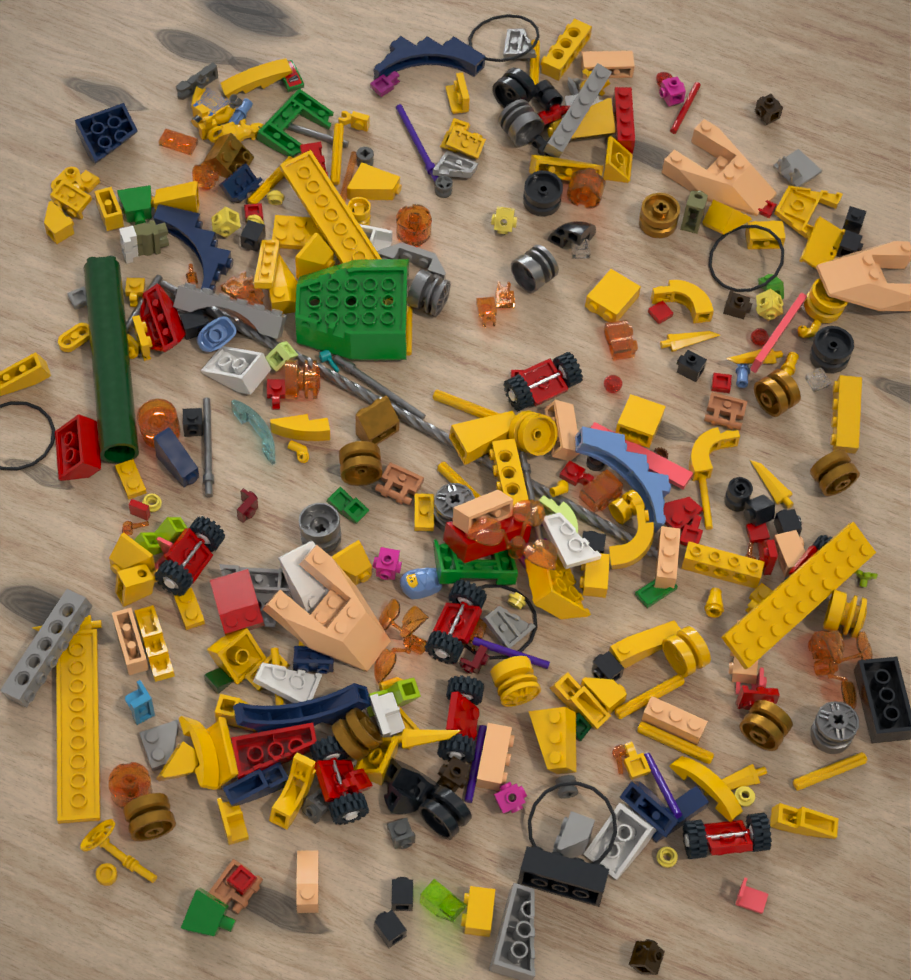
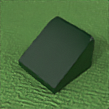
M220 667L204 675L205 682L217 694L233 683V680Z
M576 713V740L580 742L592 726L580 713Z

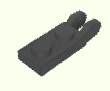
M211 63L195 75H192L187 81L179 82L176 86L177 97L183 100L194 94L196 86L199 85L196 79L199 74L203 76L201 82L204 81L205 77L209 79L208 84L218 78L217 65Z

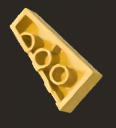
M840 375L837 381H834L833 416L831 420L833 434H831L830 445H833V451L845 450L846 453L855 454L859 449L862 377Z

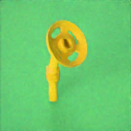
M108 819L98 824L81 842L80 849L82 851H90L98 846L100 848L103 847L122 862V866L130 869L131 872L135 871L151 883L156 881L157 875L140 865L139 861L131 855L127 856L109 842V836L115 827L113 819Z

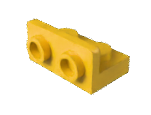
M463 72L456 73V80L453 81V85L446 86L452 114L469 112L470 103Z
M453 126L445 146L477 160L486 139L482 138L483 136L478 133L472 134L462 126Z
M64 179L50 194L56 206L59 205L72 218L77 217L80 220L83 219L82 211L92 201L91 195Z

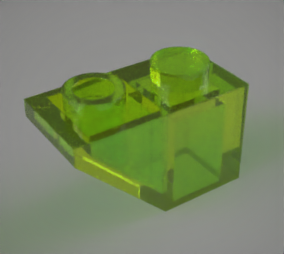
M435 878L420 894V903L435 916L450 922H454L467 907L464 902Z

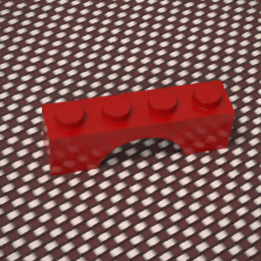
M615 87L612 100L613 114L616 117L615 140L633 154L635 128L632 87Z

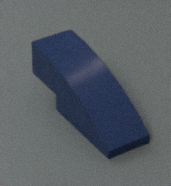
M278 762L263 771L258 769L224 787L223 790L231 806L234 807L257 800L284 788L288 776L281 762Z
M697 786L675 800L682 816L678 818L679 822L671 833L682 827L684 821H690L692 817L707 808L709 801ZM656 831L652 837L655 843L665 838L659 831Z

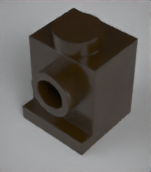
M730 289L723 314L744 320L746 313L750 314L753 304L749 303L751 297L734 293V290Z

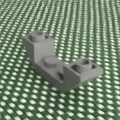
M402 242L378 250V254L382 259H409L411 263L428 268L427 272L434 275L433 282L437 277H442L445 280L446 272L435 253Z

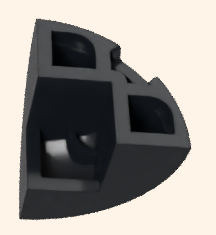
M584 221L568 222L556 228L549 235L548 241L562 249L568 241L580 246L584 240L588 243L596 234V226Z
M391 758L384 777V782L387 783V794L384 795L385 803L393 814H409L417 811L426 799H431V794L440 785L417 769Z

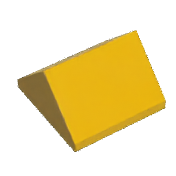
M612 136L608 137L603 180L628 183L631 177L633 154Z
M713 199L702 223L704 226L724 235L752 219L750 216Z
M382 737L383 743L375 750L369 749V754L357 762L354 771L363 768L371 782L382 786L391 758L395 759L398 752L399 739L397 737Z

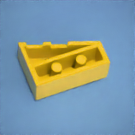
M567 707L528 711L547 769L556 774L576 773V712Z

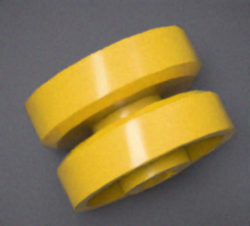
M819 278L810 288L804 301V308L814 320H819L821 323H833L838 320L849 302L829 297L821 278Z
M522 411L510 423L509 439L515 438L517 450L540 456L551 451L558 437L555 421L549 416L533 411Z
M686 626L677 631L676 635H670L662 641V649L668 663L683 678L695 673L696 668L701 669L710 664L711 656L704 639L693 627Z

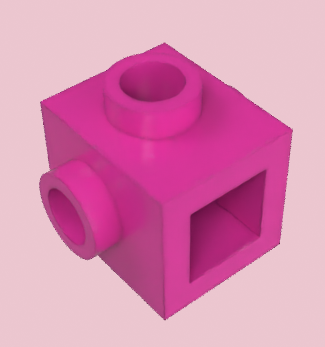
M678 76L662 80L659 93L669 107L683 103L686 90L683 82H680Z
M380 548L379 556L375 557L373 562V568L376 569V577L383 580H395L396 573H400L402 562L399 561L400 550Z
M511 781L500 786L501 791L493 794L503 814L510 810L512 813L523 809L522 804L526 803L524 798L527 795L522 785L519 787L517 783L512 785ZM510 794L514 795L513 801H509L508 796Z

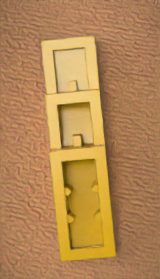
M284 58L245 70L220 82L225 96L230 98L232 94H237L242 90L246 94L259 86L264 89L291 74L292 70L288 60Z
M154 605L134 610L155 682L175 677Z

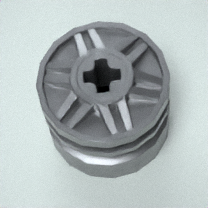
M523 99L516 100L506 106L498 118V123L502 129L508 134L514 144L520 147L534 141L533 137L537 134L540 135L544 129L543 120L534 112L529 103Z
M534 245L525 252V255L515 259L510 267L517 283L529 293L537 291L545 283L556 277L559 272L555 258L541 245Z
M420 270L410 287L407 304L416 309H421L425 304L424 311L426 313L431 312L432 315L438 316L448 300L451 281L437 277L433 282L434 275L432 273Z
M449 483L437 491L434 501V522L441 531H445L446 522L453 521V507L475 499L472 491L467 486L459 483Z
M326 503L310 504L302 510L299 515L302 544L314 541L315 545H318L326 553L334 551L339 546L342 536L338 511Z
M838 701L823 705L811 726L810 736L813 744L819 750L828 754L844 752L849 748L859 728V718L856 711L851 706Z

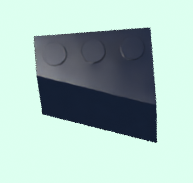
M124 103L75 120L76 132L89 159L95 164L138 132Z

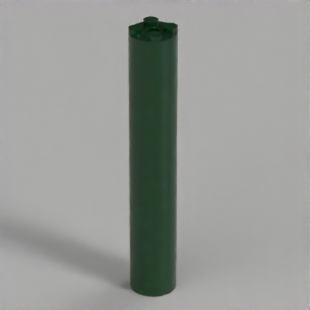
M115 256L89 257L84 265V280L100 456L108 463L120 464L132 459L134 460L139 455L121 267Z

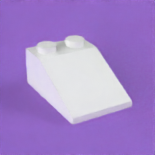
M223 346L208 361L201 372L236 392L251 395L271 371V367L263 353Z
M310 541L278 558L293 600L309 614H311L329 591L299 565L310 550L316 546L314 541Z
M619 803L614 810L616 814L617 835L612 850L599 863L608 868V874L616 880L619 879L657 831L643 817L622 803ZM612 815L583 854L593 862L598 860L609 847L613 834Z

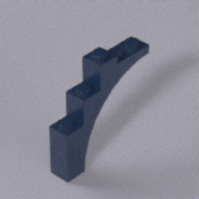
M400 36L397 40L392 41L389 47L390 53L386 55L381 63L376 64L373 71L375 80L381 75L388 77L394 71L398 72L410 67L439 65L451 67L475 77L485 67V55L454 36L449 41H445L443 45L428 36L420 40L417 45Z
M158 204L153 217L155 224L165 223L168 234L180 239L194 252L204 273L201 290L202 288H208L213 290L215 294V284L220 281L221 274L227 275L228 270L232 269L234 259L231 258V251L217 248L218 240H216L215 232L202 229L203 222L200 220V213Z
M353 683L341 690L308 701L271 706L237 703L233 708L237 725L255 729L257 732H264L313 723L314 726L321 722L333 725L339 719L346 720V714L353 708L364 710L371 706L367 687Z

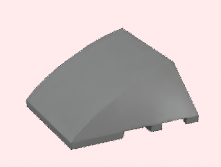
M219 564L222 576L245 569L249 570L265 623L263 627H275L277 621L262 609L279 590L283 591L287 596L290 592L282 568H248L238 565Z

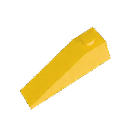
M532 155L529 172L532 174L537 171H549L556 174L561 180L601 183L604 166L550 156Z
M35 352L0 371V396L36 385L51 377L47 362Z
M673 620L626 637L611 645L609 652L625 669L662 650V641L670 635H676L677 631L681 629Z

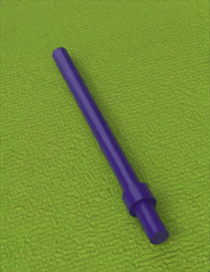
M398 104L396 109L426 165L427 173L431 175L435 183L439 177L432 175L435 164L431 162L403 106Z

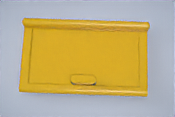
M818 217L799 261L805 262L816 269L817 265L834 260L846 230H841L824 218Z
M218 717V721L206 729L213 740L218 758V790L222 789V785L238 775L228 725L224 717Z

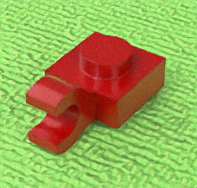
M267 379V399H272V410H280V399H286V379Z
M570 460L559 475V478L574 486L579 482L590 489L594 484V476L585 473V468Z
M694 515L691 526L685 524L679 544L687 546L688 542L699 544L703 534V530L698 529L702 519L701 516Z
M361 768L344 776L345 779L341 781L342 784L337 785L335 788L339 794H343L350 789L353 792L359 793L369 790L373 785L364 769Z

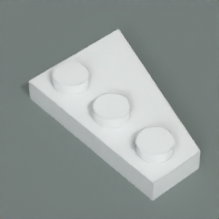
M560 512L542 518L541 522L565 569L601 558L602 555L589 546V542L575 531L576 528Z
M262 662L253 682L292 703H298L313 699L322 674L305 673L304 670L298 669L294 671L283 666Z

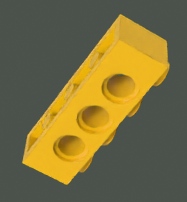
M575 18L571 24L568 23L564 33L559 35L556 44L550 47L548 55L542 58L540 63L542 66L541 73L559 81L590 39L592 26Z
M515 438L493 441L492 449H489L490 461L494 460V465L492 466L493 475L498 479L496 489L513 499V514L529 513V499Z
M688 542L681 569L756 589L761 579L764 562Z

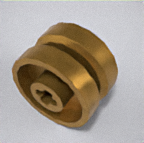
M658 192L647 196L642 202L639 216L641 230L652 238L661 239L672 235L677 228L680 214L678 201L666 193Z
M782 369L774 370L767 377L754 384V394L758 403L766 413L773 417L780 416L787 409L800 402L801 394L797 383L789 373Z
M356 441L346 444L339 450L341 479L345 483L362 486L372 484L382 477L381 453L378 445L367 441Z
M837 450L825 455L810 469L811 476L819 483V488L825 496H833L843 492L853 485L860 476V472L851 463V459L845 450Z
M757 700L739 726L741 732L750 742L762 749L775 751L781 745L783 737L787 736L791 730L793 723L789 715L779 706L766 700Z
M353 708L346 714V720L339 719L332 725L333 734L341 747L357 761L364 759L369 754V749L375 750L383 743L382 736L375 724L359 708Z
M151 793L143 795L125 805L123 813L126 822L129 823L128 830L131 839L134 841H149L164 836L174 829L176 821L173 813L169 811L171 805L166 794Z

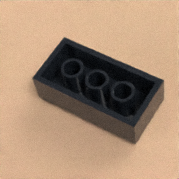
M898 656L858 660L854 674L871 744L911 740V707Z
M527 846L517 884L599 907L609 869L599 863L590 864L581 858H568L559 852L550 853L543 851L538 846Z

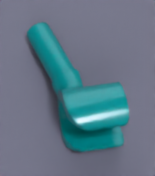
M330 351L319 352L320 361L322 363L328 361L335 372L338 373L340 369L333 362Z

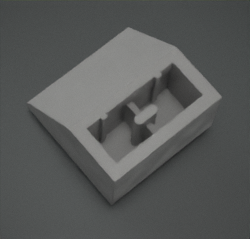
M571 811L569 818L564 817L553 852L562 853L568 858L584 854L595 820Z

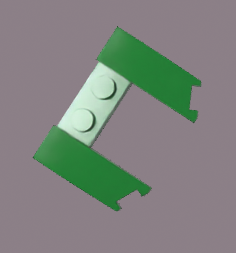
M299 88L258 131L257 140L281 154L294 158L295 154L300 153L301 143L284 131L299 115L329 130L331 123L328 122L330 116H333L334 112Z
M434 539L433 547L439 584H454L459 578L495 579L497 585H516L518 570L512 548L492 554L491 560L476 559L463 563L461 559H457V555L446 543L439 545L438 541Z

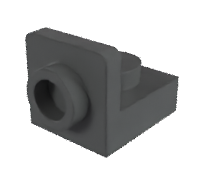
M321 789L307 797L302 808V812L315 824L320 821L324 813L329 811L328 806L330 802H325Z
M407 817L387 824L395 849L400 847L401 849H406L415 843V833L412 832Z

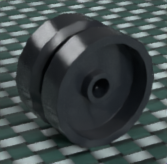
M513 67L508 69L494 83L492 92L497 102L505 108L510 103L520 99L530 102L536 95V86L526 72Z
M537 171L528 176L525 181L523 194L525 208L531 214L541 217L552 215L558 211L563 193L561 179L549 171Z
M827 326L820 329L810 349L812 364L818 370L825 373H837L845 369L854 350V340L851 334L838 326Z
M439 786L431 794V799H426L418 809L427 825L447 840H452L459 833V826L464 827L472 819L469 808L461 798L443 786Z

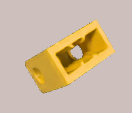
M142 564L117 571L115 593L123 607L153 593L154 583L158 582L155 580L157 570L150 572L148 566Z

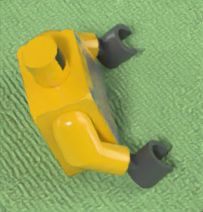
M199 74L196 78L199 85L195 88L191 104L194 117L191 120L192 124L199 128L198 124L203 123L200 113L208 110V115L215 119L217 125L229 122L236 110L235 107L242 105V100L240 98L237 99L238 96L232 94L228 101L206 87L204 89L203 87L208 85L209 79L205 77L204 81L201 82L203 76Z

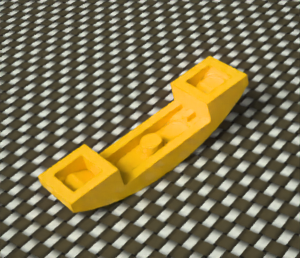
M181 716L179 717V722L183 734L192 738L200 765L194 769L199 786L216 790L219 782V765L213 740L200 722Z
M683 756L670 764L669 767L683 780L690 777L716 800L718 804L715 809L728 821H733L743 812L741 805L730 788L706 766Z

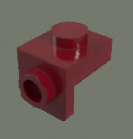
M243 488L240 492L241 500L244 503L237 509V519L242 523L247 519H251L258 509L257 496L252 491L248 492Z
M480 644L472 662L461 657L459 660L461 669L469 674H479L481 667L486 666L489 661L488 648Z

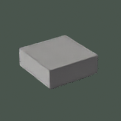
M85 287L67 293L75 310L87 306Z

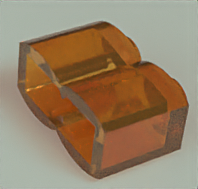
M627 320L605 323L604 334L613 361L635 357V352L638 351V344L636 340H633V328L628 324Z
M607 469L581 489L579 498L594 513L598 510L602 511L609 505V501L615 500L622 495L623 483Z

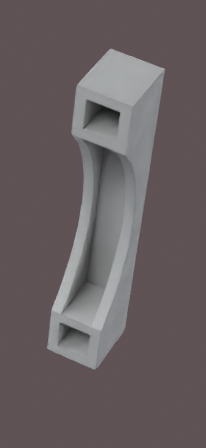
M599 63L596 64L543 150L545 153L556 158L561 156L612 72Z
M185 282V284L178 286L173 305L175 308L188 312L205 307L228 308L247 318L260 334L276 339L282 337L287 316L283 315V312L280 310L272 309L270 311L260 304H254V306L247 304L248 301L244 299H230L228 294L220 293L217 295L208 288H202V290L195 288L196 285Z

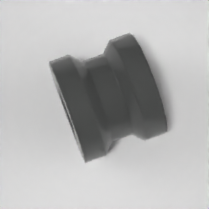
M369 147L359 148L356 153L357 165L360 166L361 163L373 166V150Z
M439 176L435 181V193L440 198H447L452 194L453 181L448 176Z
M564 775L557 778L555 783L574 782L576 777ZM575 785L561 786L558 790V797L563 799L571 798L578 794V788Z

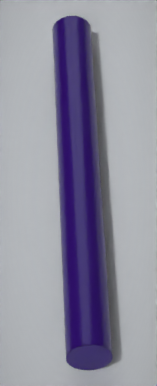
M474 637L472 645L479 647L481 644L490 651L509 657L527 656L531 664L548 669L550 661Z
M479 725L474 760L472 761L464 799L466 803L473 802L487 730L485 725Z
M645 753L644 756L651 773L672 814L677 819L680 818L682 813L652 755Z

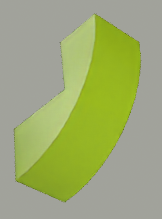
M167 517L155 532H140L134 541L151 554L156 555L163 552L156 540L158 537L174 544L187 526L181 517Z
M415 678L397 681L386 690L369 693L370 697L377 693L378 696L392 692L398 707L409 704L421 697ZM367 707L369 717H373L372 707Z

